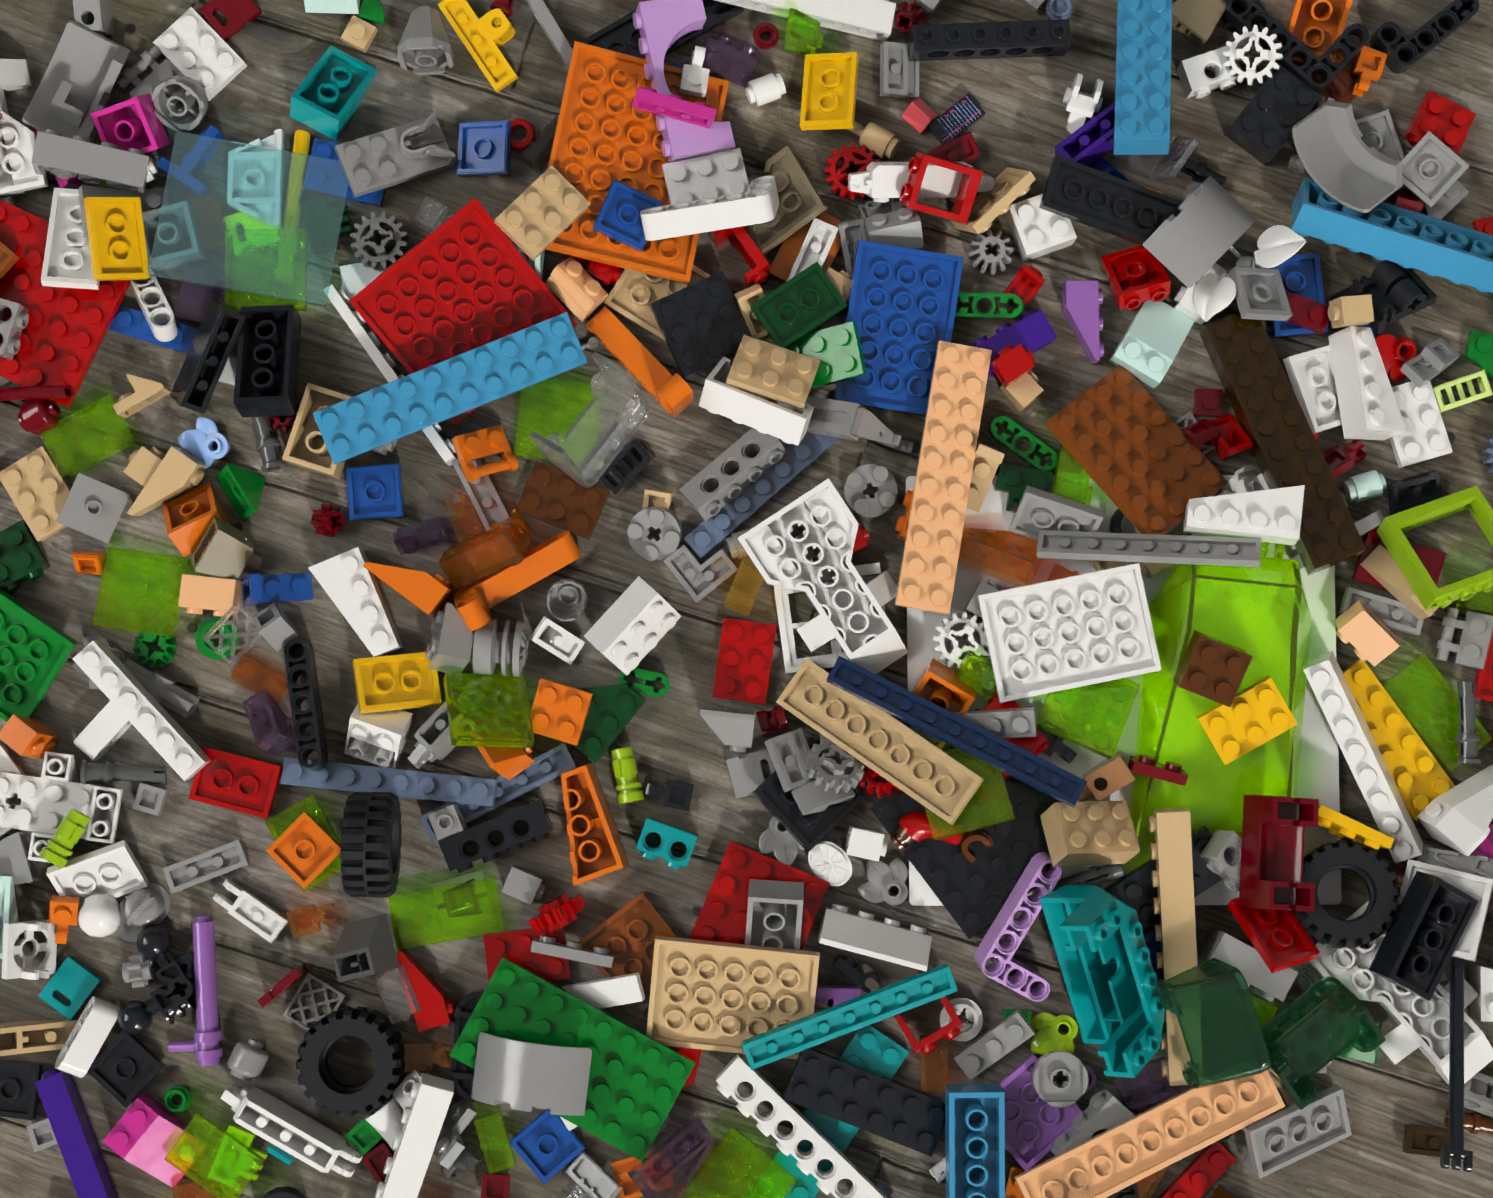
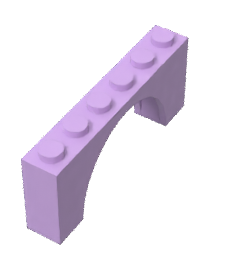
M702 0L639 2L636 12L633 13L634 27L639 29L641 37L638 40L641 55L645 54L646 64H644L645 77L651 81L652 88L660 94L672 95L664 76V57L667 50L680 37L690 32L701 30L707 18ZM656 115V126L658 131H662L664 139L661 142L662 153L664 157H668L669 163L727 151L736 147L730 121H713L710 129L662 115Z

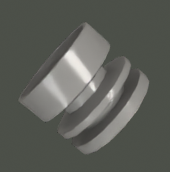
M491 619L486 625L475 630L473 643L474 673L493 675L496 664L501 663L503 676H508L510 665L512 664L513 676L521 677L528 657L529 638L526 631V622L517 621L515 632H513L512 620H507L503 631H499L498 620Z

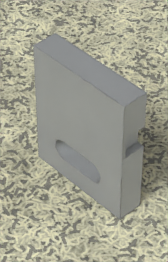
M767 749L726 760L736 799L752 795V792L765 781L760 765L761 760L765 759L768 761L771 774L775 771Z

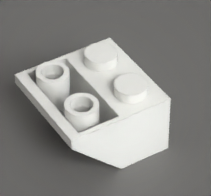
M357 704L350 716L344 754L383 768L396 769L410 731L413 714L404 710L360 714Z

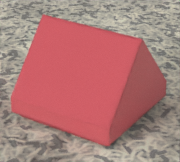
M919 97L911 102L901 117L921 135L939 115Z

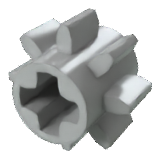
M142 954L129 956V962H124L122 965L124 982H132V988L146 987L149 985V980L155 978L153 959H146Z

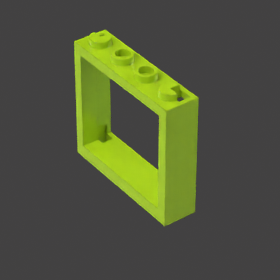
M1477 485L1387 516L1376 530L1426 611L1440 606L1443 609L1457 599L1465 601L1482 590L1485 593L1493 590V569L1437 588L1403 533L1469 510L1493 547V509Z

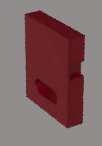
M210 0L199 9L225 42L246 27L245 23L249 20H255L262 14L252 0ZM216 12H221L228 20L226 26H222L215 18Z
M304 964L295 967L258 999L257 1002L263 1008L270 1005L302 978L309 969Z

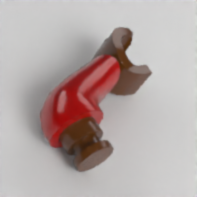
M914 811L903 816L898 821L900 827L896 830L898 834L890 836L892 842L902 851H905L907 848V843L911 844L914 840L920 842L926 838L938 839L953 845L961 844L962 853L971 863L976 860L975 852L968 846L971 842L981 841L985 847H992L994 845L991 834L982 826L971 825L964 829V827L958 824L950 825L939 816L922 811Z

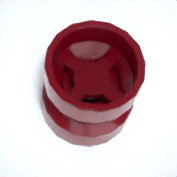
M781 705L774 706L772 710L767 712L764 710L756 712L764 738L771 736L777 730L781 732L789 730Z

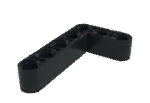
M1229 0L1224 10L1226 21L1241 34H1243V27L1245 26L1251 32L1253 30L1251 24L1254 22H1259L1264 28L1267 27L1269 29L1267 36L1276 34V39L1282 41L1284 47L1276 51V53L1283 55V59L1276 60L1275 63L1281 64L1318 93H1321L1362 50L1369 39V31L1366 26L1359 23L1352 24L1319 58L1253 0ZM1240 5L1244 12L1240 14L1235 13L1232 10V6ZM1356 35L1360 39V43H1352L1348 36ZM1260 38V46L1263 50L1271 51L1269 44ZM1330 55L1340 56L1342 63L1332 62ZM1291 58H1301L1303 60L1304 65H1295L1292 62ZM1312 75H1321L1324 82H1314L1312 79Z

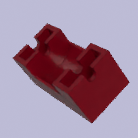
M1244 795L1239 906L1269 910L1314 912L1315 883L1303 882L1305 827H1318L1319 799Z

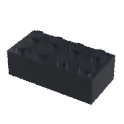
M295 306L241 307L240 311L246 316V319L238 335L234 405L242 417L296 415L302 320Z

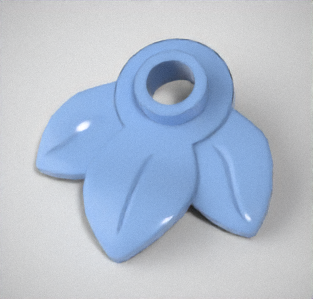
M206 417L197 418L196 430L184 431L178 437L180 446L206 465L205 469L209 468L215 459L224 458L230 449L227 437L219 433L217 425L213 420ZM214 441H216L218 444V448L216 451L213 450Z

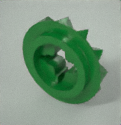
M211 617L203 621L198 627L195 636L198 650L207 658L215 660L229 657L233 651L237 650L236 647L240 639L237 627L230 620L223 617ZM219 630L220 635L228 637V640L220 641L217 650L216 642L207 639V637L215 636Z
M152 625L142 629L139 635L135 637L133 650L135 651L136 659L144 666L161 668L168 665L174 659L177 652V641L173 633L167 628ZM158 639V646L165 651H154L151 654V648L148 647L146 642H155Z

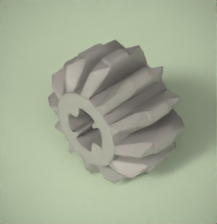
M988 229L985 236L981 233L977 234V241H971L969 245L973 250L969 251L968 257L976 258L971 265L972 267L981 265V274H984L986 268H989L990 275H995L996 268L1003 272L1006 269L1005 264L1012 262V258L1009 255L1013 253L1014 248L1006 246L1010 242L1009 237L1003 240L1000 239L1001 231H998L996 236H993L991 229ZM987 249L989 251L994 249L996 251L995 255H987Z

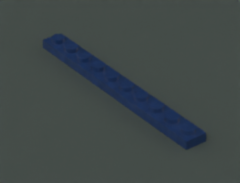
M841 656L838 657L827 677L828 683L1073 808L1086 786V780Z

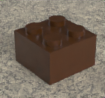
M1194 630L1173 681L1180 688L1230 707L1253 656L1246 650Z

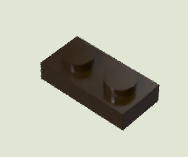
M1405 1124L1403 1152L1440 1157V1149L1443 1147L1449 1148V1129Z

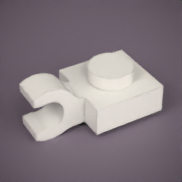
M695 46L692 52L691 65H683L678 93L705 97L710 69L702 68L706 48Z

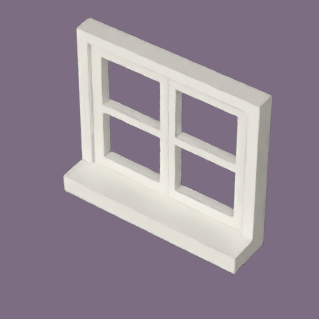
M880 562L854 566L865 583L881 574ZM823 570V577L820 578L823 583L827 582L828 585L832 584L834 572L832 570L829 572ZM773 585L785 674L796 673L806 658L822 669L833 668L839 656L848 660L846 654L841 652V647L835 638L830 640L832 654L797 659L793 629L799 628L807 622L792 624L788 594L804 591ZM883 605L881 608L885 613V606Z

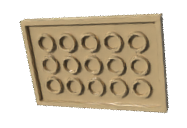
M656 936L646 1035L666 1046L745 1054L741 1041L814 1014L820 952ZM800 1052L784 1058L797 1059Z

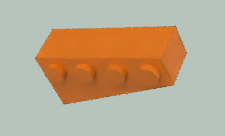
M593 763L562 773L561 781L564 807L567 815V835H569L570 861L573 869L572 879L573 886L624 868L629 864Z

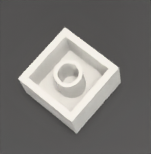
M1043 194L1012 204L1011 208L1005 212V217L1022 263L1071 246L1077 238L1070 219L1039 208Z

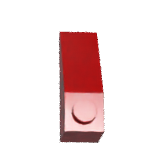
M407 949L396 952L418 1031L428 1030L454 1020L453 1015L456 1008L453 999H448L444 989Z

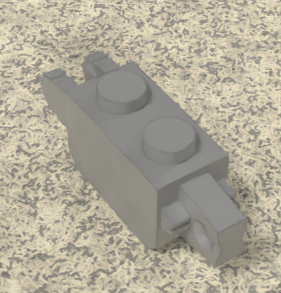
M469 687L456 700L453 698L446 700L416 731L414 736L418 740L415 744L416 749L407 759L417 769L420 770L429 761L433 762L436 759L442 761L468 734L463 724L477 719L483 710L487 708L488 701L485 698H480L467 711L465 710L477 695V691L474 688Z

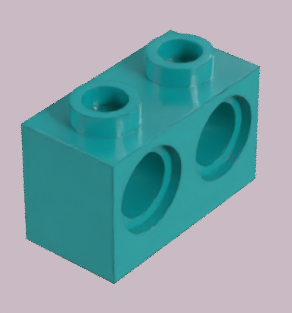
M647 817L636 849L641 851L640 856L654 861L656 856L666 860L665 865L680 870L681 866H688L698 835ZM655 832L660 835L661 844L658 847H650L647 844L646 837L649 833ZM678 841L683 842L687 847L686 854L681 857L675 856L671 851L672 844Z

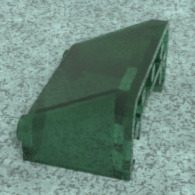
M1212 958L1158 984L1161 993L1159 995L1160 1003L1165 1010H1169L1177 1015L1188 1050L1190 1061L1184 1064V1070L1182 1071L1188 1085L1199 1089L1261 1074L1271 1068L1270 1057L1246 979L1239 969L1216 958Z
M1325 977L1252 1036L1250 1044L1255 1054L1289 1098L1302 1110L1313 1101L1317 1094L1316 1087L1310 1080L1312 1076L1350 1045L1360 1052L1367 1053L1375 1050L1386 1039L1365 1004L1335 977Z

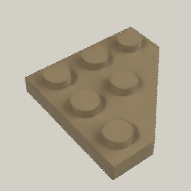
M788 145L768 159L764 168L765 176L775 177L779 198L776 216L769 222L749 225L748 234L763 255L828 209Z

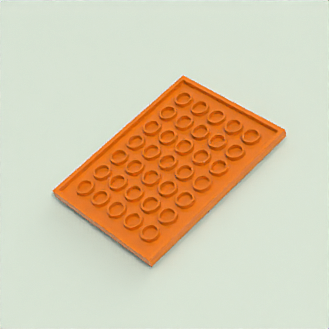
M575 41L548 168L552 165L591 204L546 250L688 284L699 233L646 241L642 252H639L592 229L614 179L663 202L662 206L670 205L662 171V164L669 163L668 157H664L662 153L661 142L664 139L662 131H658L656 126V115L658 114L632 107L637 88H652L651 81L645 77L644 64H646V59ZM664 64V76L671 94L681 96L685 101L692 103L703 102L708 104L710 108L717 109L714 121L721 122L729 81L709 76L704 98L678 93L682 69Z

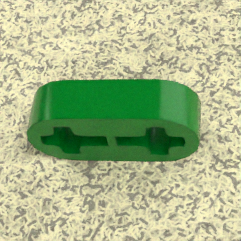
M639 668L632 670L635 672V677L643 679V684L633 683L631 687L637 693L661 697L668 692L670 682L665 675ZM621 672L619 676V682L620 684H628V682L624 680L626 674L623 672ZM657 677L662 678L661 682L665 684V688L655 693L654 687L646 685V681H656Z

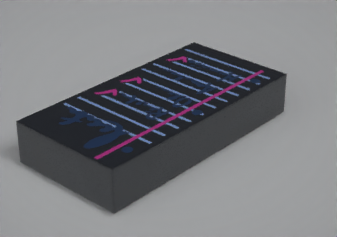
M968 93L930 123L928 129L940 144H943L960 136L985 116V111Z

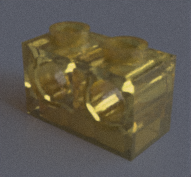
M745 556L742 558L723 608L749 618L764 578L752 560Z

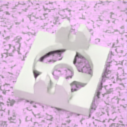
M49 919L4 923L2 979L23 978L38 980L39 978L47 979L51 974H55L57 953L55 936L57 924H52L49 922ZM34 931L43 932L46 942L38 943L34 939ZM24 932V938L20 940L18 945H15L19 935ZM27 941H32L33 951L30 955L25 956L22 951L23 945ZM46 951L43 961L33 968V958L38 952ZM14 954H18L23 959V969L15 962Z

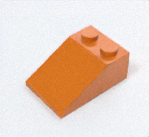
M1293 0L1287 30L1320 58L1343 33L1353 0ZM1335 54L1330 55V59L1332 60V62H1334L1336 58ZM1299 57L1291 58L1293 61L1303 63V60Z
M366 562L363 567L426 614L435 618L438 610L442 611L446 603L456 593L450 589L453 584L438 573L432 576L427 572Z
M932 658L912 693L950 712H967L976 698L979 685ZM945 742L931 744H933L941 750L945 745Z

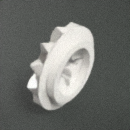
M956 997L949 1001L957 1015H960L963 1012V1008H965V1017L972 1021V1023H963L964 1027L960 1029L961 1034L952 1039L964 1042L978 1035L983 1025V1015L981 1009L974 1001L968 998ZM945 1007L940 1012L941 1028L952 1022Z

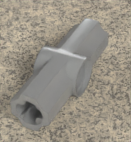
M127 659L123 663L161 706L164 705L185 718H189L197 708L200 698L177 686L176 682L157 671L153 672L131 659Z

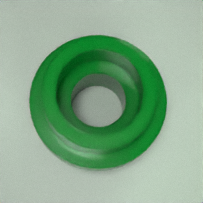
M181 1085L170 1087L163 1097L164 1106L172 1113L185 1111L191 1104L189 1090ZM175 1094L181 1095V1103L175 1102Z

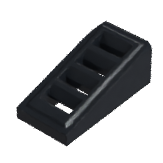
M635 438L597 477L616 495L656 456L639 438ZM634 448L644 457L642 461L632 452ZM626 456L636 465L634 469L624 459ZM618 463L629 473L627 476L616 467ZM610 471L621 480L619 484L608 474Z

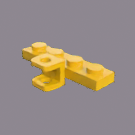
M443 0L437 4L497 93L518 79V76L498 48L508 42L516 32L501 9H493L481 18H478L467 0Z

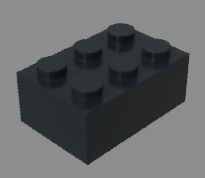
M1279 64V70L1275 69L1272 72L1273 77L1271 79L1268 77L1224 134L1265 166L1275 157L1292 135L1293 126L1307 116L1322 96L1281 64Z

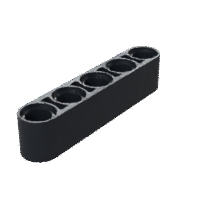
M293 638L284 646V659L297 759L303 767L311 771H320L328 763V752L315 653L308 643L302 639ZM304 647L303 655L295 658L294 653L296 649ZM302 673H307L306 682L298 684V677ZM306 699H310V707L307 710L302 711V702ZM309 725H314V733L310 737H305V729ZM317 751V760L314 763L309 764V754L311 752Z

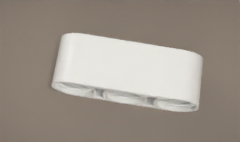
M149 268V279L130 280L137 302L154 337L159 341L168 342L173 340L178 333L174 314L154 272Z
M109 701L76 737L74 744L95 762L116 743L132 724Z
M92 997L60 1051L55 1068L83 1078L116 1022L120 1007L97 997Z

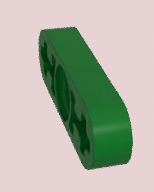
M958 292V298L964 303H971L970 297H974L972 302L973 313H969L971 308L962 307L960 312H955V317L1015 319L1023 313L1024 303L1015 294ZM983 298H989L992 302V308L988 313H981L978 310V302ZM996 298H1001L1000 304H1009L1010 299H1013L1014 303L1018 304V309H1013V313L1009 314L1008 309L999 308L1000 314H995L998 307Z
M999 416L991 422L989 426L991 437L1034 469L1051 471L1057 465L1058 457L1056 452L1010 418ZM1003 422L1006 423V430L1010 434L1014 432V429L1019 432L1013 437L1011 444L1006 441L1010 438L1009 435L1004 432L1001 435L996 433L998 430L995 426L996 423L998 425H1001ZM1020 437H1025L1030 441L1031 447L1026 452H1022L1016 447V441ZM1036 445L1040 447L1037 451L1039 455L1044 456L1048 454L1050 456L1049 462L1051 465L1041 466L1039 464L1041 459L1036 455L1032 459L1028 457L1035 450Z

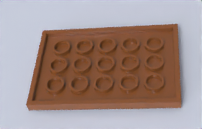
M1120 365L1059 411L1045 424L1049 431L1141 534H1168L1185 519L1186 505L1189 499L1211 497L1228 483L1203 453L1189 442L1185 433L1133 375Z

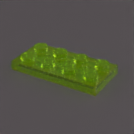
M1421 654L1382 686L1445 770L1452 772L1460 765L1455 764V759L1458 758V742L1455 741V736L1459 733L1458 695L1425 654ZM1476 718V733L1480 736V741L1478 742L1479 750L1493 738Z
M496 877L388 897L397 950L505 930Z

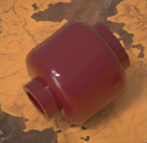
M50 399L29 400L20 406L17 415L18 421L25 431L35 435L42 434L58 426L61 409L57 402Z

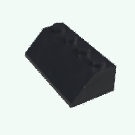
M1417 871L1394 917L1395 920L1389 927L1369 970L1387 981L1430 1001L1478 900L1439 877Z

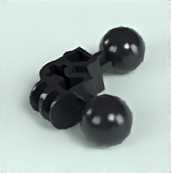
M158 924L144 927L138 934L136 944L138 951L143 956L156 960L161 969L155 972L160 981L167 982V986H162L150 993L152 998L146 1002L132 1000L121 1007L118 1013L119 1027L130 1035H139L146 1032L153 1022V1016L160 1011L164 1018L173 1025L175 1022L174 1015L184 1018L186 1017L187 1007L196 1010V1004L192 998L195 994V978L192 972L194 953L192 951L186 952L175 960L169 950L172 941L170 932ZM181 984H187L188 988H186L185 991L178 992L172 995L170 998L167 997L169 994L178 990V987H180Z

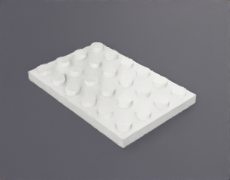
M1139 563L977 596L999 703L1162 670Z

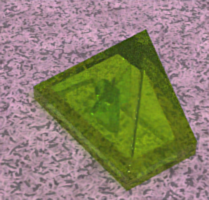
M967 652L955 675L986 700L997 693L991 661L988 658Z

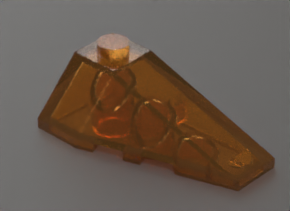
M963 527L958 564L1015 588L1032 585L1042 558H1037V540L1010 531Z

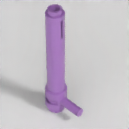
M211 916L195 917V922H192L197 1031L194 1032V1040L170 1041L168 1043L169 1052L195 1051V1059H198V1066H211L220 1064V1057H223V1048L220 1047L222 1030L219 1029L215 926Z

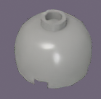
M176 75L166 78L154 89L151 96L156 108L154 110L156 117L172 130H192L203 120L208 109V98L204 88L197 81L187 76Z

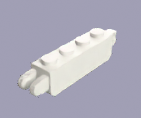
M871 162L866 167V171L849 174L848 190L865 193L873 198L874 202H889V198H899L901 202V188L904 183H907L910 174L908 172L909 162ZM957 162L964 165H968L966 162ZM928 163L918 198H925L926 202H940L941 198H950V201L954 202L963 173ZM983 173L977 192L993 190V187H995L994 178Z
M229 1084L220 1098L232 1106L231 1109L235 1112L233 1119L237 1124L320 1172L328 1173L332 1169L342 1174V1176L351 1177L355 1172L354 1168L338 1158V1156L340 1155L356 1164L360 1163L363 1158L358 1150L346 1144L348 1139L255 1085L251 1089L245 1087L241 1089L233 1084Z

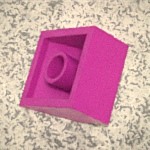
M150 93L90 114L101 141L115 144L118 146L117 149L129 151V148H134L148 153L171 145L162 122L154 113L156 108Z

